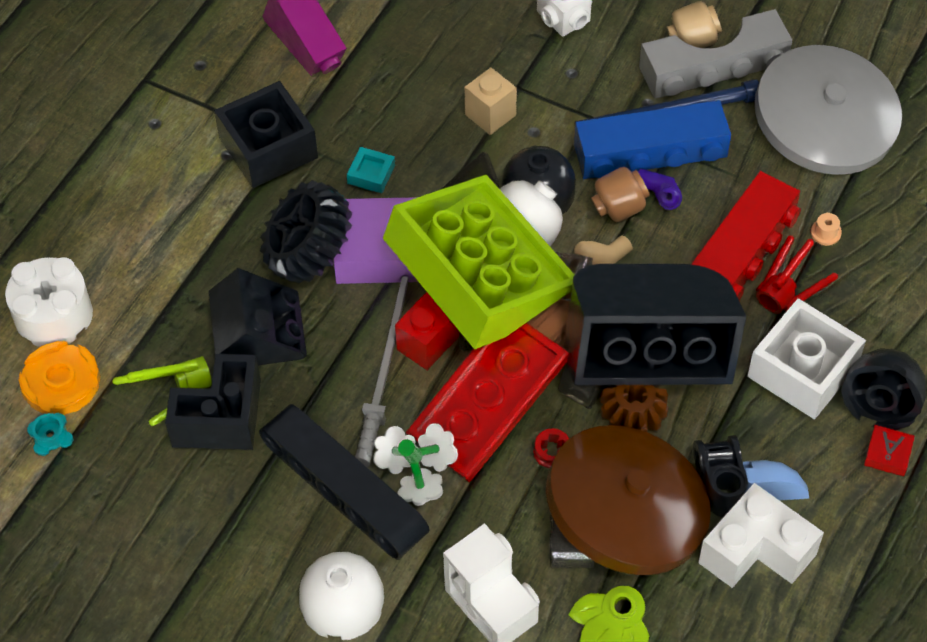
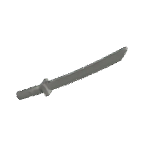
M402 276L372 404L364 403L362 408L364 424L355 457L366 467L370 466L372 450H374V440L377 438L379 426H385L386 422L384 413L386 406H382L381 402L396 342L395 324L401 319L408 287V276Z

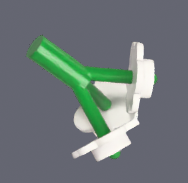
M430 424L426 429V434L419 437L418 443L420 448L415 445L416 441L412 435H405L402 428L391 426L386 430L384 436H378L374 440V446L377 451L373 455V462L379 468H388L393 474H399L403 467H411L412 476H405L400 480L401 488L397 494L406 502L413 501L414 505L421 506L430 500H436L442 496L443 489L441 484L443 480L440 474H431L430 470L420 468L419 462L421 461L426 467L433 466L436 471L441 472L447 468L448 464L456 462L458 452L453 445V434L450 431L444 432L439 424Z

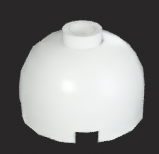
M522 180L512 181L500 188L501 192L546 243L551 246L561 231L563 222L561 209L553 200L557 193L540 180L535 185Z
M332 552L318 558L306 569L299 588L300 609L307 625L318 635L328 638L327 635L333 637L341 636L342 640H351L367 633L379 621L384 604L383 583L375 567L363 556L351 552Z

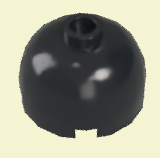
M535 145L527 147L512 156L505 166L501 187L512 181L522 180L535 185L540 180L557 193L553 200L560 207L562 214L567 212L574 202L575 173L571 163L558 150L548 146Z
M880 348L863 354L851 366L842 387L843 401L850 413L858 420H860L862 415L877 421L874 425L899 430L909 427L921 413L927 396L926 377L917 361L908 354L895 349Z

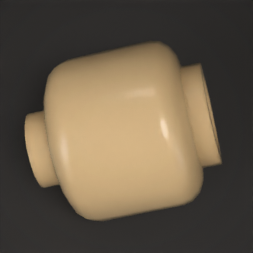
M697 1L675 10L671 17L673 24L667 26L669 36L676 35L685 43L699 48L714 45L718 40V33L722 32L713 5L707 7L702 1Z

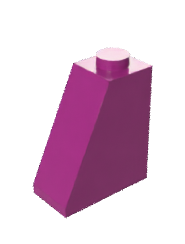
M268 0L262 16L264 21L310 76L319 71L327 74L341 65L340 60L347 48L317 0Z

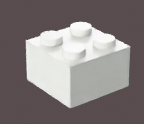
M797 299L753 351L747 377L815 420L844 384L849 369L861 357L866 340L802 300Z

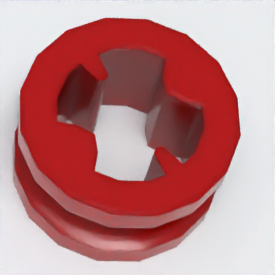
M554 428L546 429L539 433L536 437L533 451L534 458L538 464L545 468H550L555 456L548 455V449L545 448H547L548 442L557 443V449L562 447L569 440L566 433Z

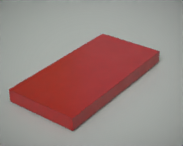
M525 323L505 338L473 349L409 427L406 434L412 435L418 443L419 437L426 434V429L430 424H439L444 432L450 431L454 436L453 445L457 449L458 457L456 462L447 466L470 483L567 363L569 352L528 323Z

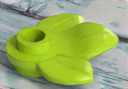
M622 585L612 588L607 594H587L574 604L569 613L570 618L584 625L580 642H649V633L642 622L645 614V602L639 591L633 587ZM623 599L630 601L631 609L628 613L620 614L615 610L618 601Z

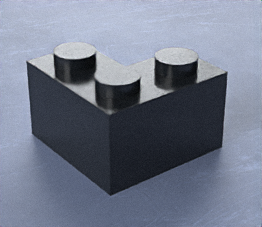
M216 354L211 389L170 388L165 424L172 447L253 450L261 383L256 355Z

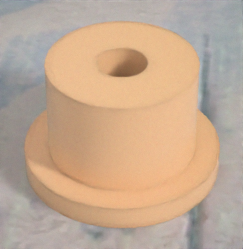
M832 213L821 214L812 225L811 236L814 241L821 245L829 246L836 244L841 238L840 220Z

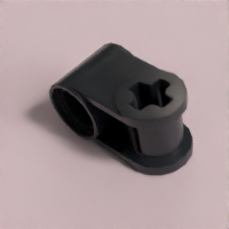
M736 435L728 436L726 441L703 443L702 440H696L693 443L695 467L707 490L711 512L722 518L747 490V476L742 462L740 444ZM721 489H728L734 493H724Z

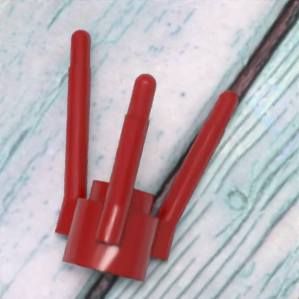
M792 235L787 237L765 279L756 288L757 300L768 311L774 314H779L783 310L787 312L797 299L805 301L838 279V274L832 273L795 296L797 285L790 276L814 245L813 239H808L784 271L777 275L794 242Z

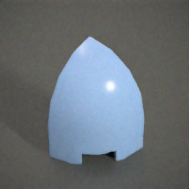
M768 460L742 461L748 483L746 492L755 483L778 500L809 499V491L805 481L796 470L781 462Z

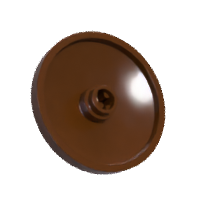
M618 425L586 429L564 443L548 471L546 498L556 525L577 550L596 563L612 570L634 575H653L673 570L691 558L700 546L709 528L710 501L700 475L677 449L648 432Z

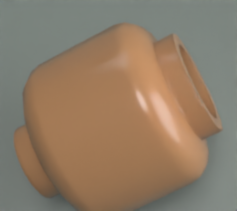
M620 167L595 181L594 188L597 194L592 196L591 200L600 217L608 214L612 221L621 222L644 210L646 207L645 198L649 197L650 194L637 170L631 172L627 167Z

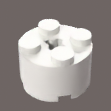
M65 257L40 258L31 262L19 263L12 269V276L6 286L5 297L16 329L22 337L24 336L37 347L56 341H65L70 344L77 339L76 335L84 327L85 329L88 328L93 316L92 304L83 276L71 259Z

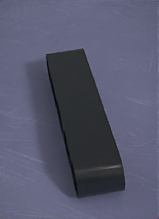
M289 404L259 430L263 442L276 456L392 558L400 560L429 533L430 529L426 520L416 509L295 405Z

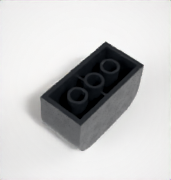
M594 264L580 269L573 277L563 349L569 352L567 364L574 385L733 384L746 314L728 279L706 267L691 264Z

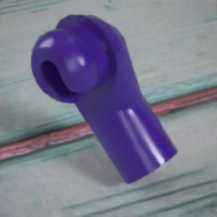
M640 168L638 173L647 189L654 192L659 204L664 209L673 210L680 206L682 193L673 177Z

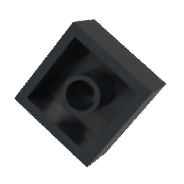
M281 81L214 110L219 139L252 188L318 158L315 130Z

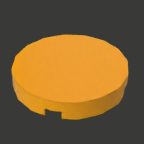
M56 341L43 345L29 354L24 362L25 366L22 369V374L20 372L18 379L24 399L34 410L43 414L61 413L66 415L80 410L92 400L99 389L101 376L95 357L86 347L79 344L77 346L68 345L65 341Z

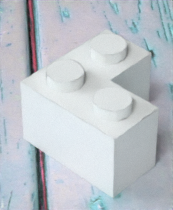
M754 483L703 540L699 564L733 588L758 559L792 584L817 555L824 532Z
M484 523L443 553L445 591L489 642H512L538 623L540 601L529 584L525 582L520 584L513 576V550L509 542L500 533L494 535Z

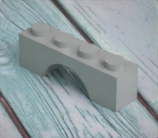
M776 9L743 17L739 35L732 42L722 47H695L685 43L676 35L642 43L639 68L654 99L667 95L673 96L682 91L701 86L707 87L716 82L735 77L741 78L754 72L766 70L777 57L791 50L792 38Z

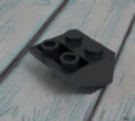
M237 268L208 291L215 355H256L258 366L301 360L307 356L297 290Z

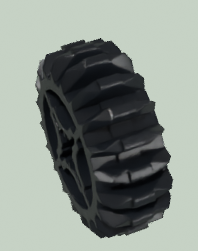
M314 180L307 184L301 182L296 190L291 188L285 199H279L278 207L275 210H271L272 216L270 220L264 223L267 229L260 237L264 242L260 248V252L264 254L263 262L268 265L269 269L274 271L275 275L298 284L304 280L311 282L315 275L322 276L324 268L326 266H333L334 257L337 254H341L340 248L342 244L348 241L345 235L352 227L348 221L352 216V212L348 209L349 202L332 186L325 185L322 182L318 183Z

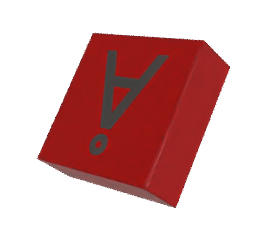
M874 425L864 466L904 477L915 436Z

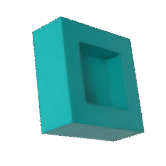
M360 147L348 170L347 184L383 193L395 167V156Z

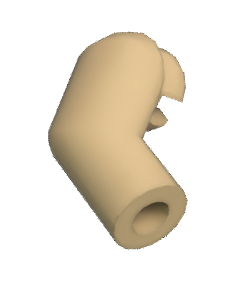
M623 235L609 245L594 241H581L574 248V256L587 266L615 264L633 250V246L629 239Z

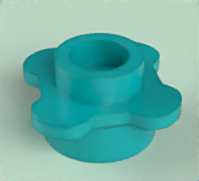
M46 413L40 415L28 425L27 432L34 438L35 445L33 449L36 454L45 456L49 454L50 450L59 447L67 448L72 444L73 436L66 430L67 419L63 414ZM48 433H54L51 437L47 436Z

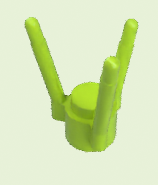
M203 356L180 364L129 372L125 376L115 377L112 380L113 384L119 385L174 375L178 388L205 389L212 386L209 368ZM167 408L149 420V424L155 426L166 419Z

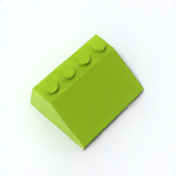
M487 175L393 206L383 240L474 349L507 337L571 292L575 274Z

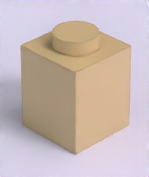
M490 67L465 86V115L489 135L493 134L516 116L517 87Z

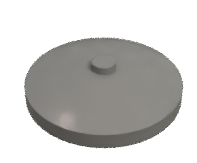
M802 46L781 54L765 70L755 94L756 118L763 134L771 145L790 161L820 173L851 174L872 167L887 155L897 139L901 128V104L889 79L867 59L851 51L834 46Z

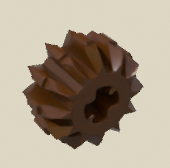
M608 385V388L603 389L600 397L602 420H609V425L632 427L645 432L649 429L657 432L661 427L662 420H665L668 415L667 390L659 388V385Z

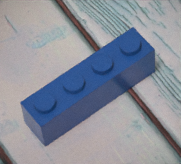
M716 100L575 122L574 147L584 180L601 178L620 167H627L631 172L634 170L639 172L640 168L648 170L668 166L678 167L687 163L715 161L719 158L728 157L731 132L721 101Z

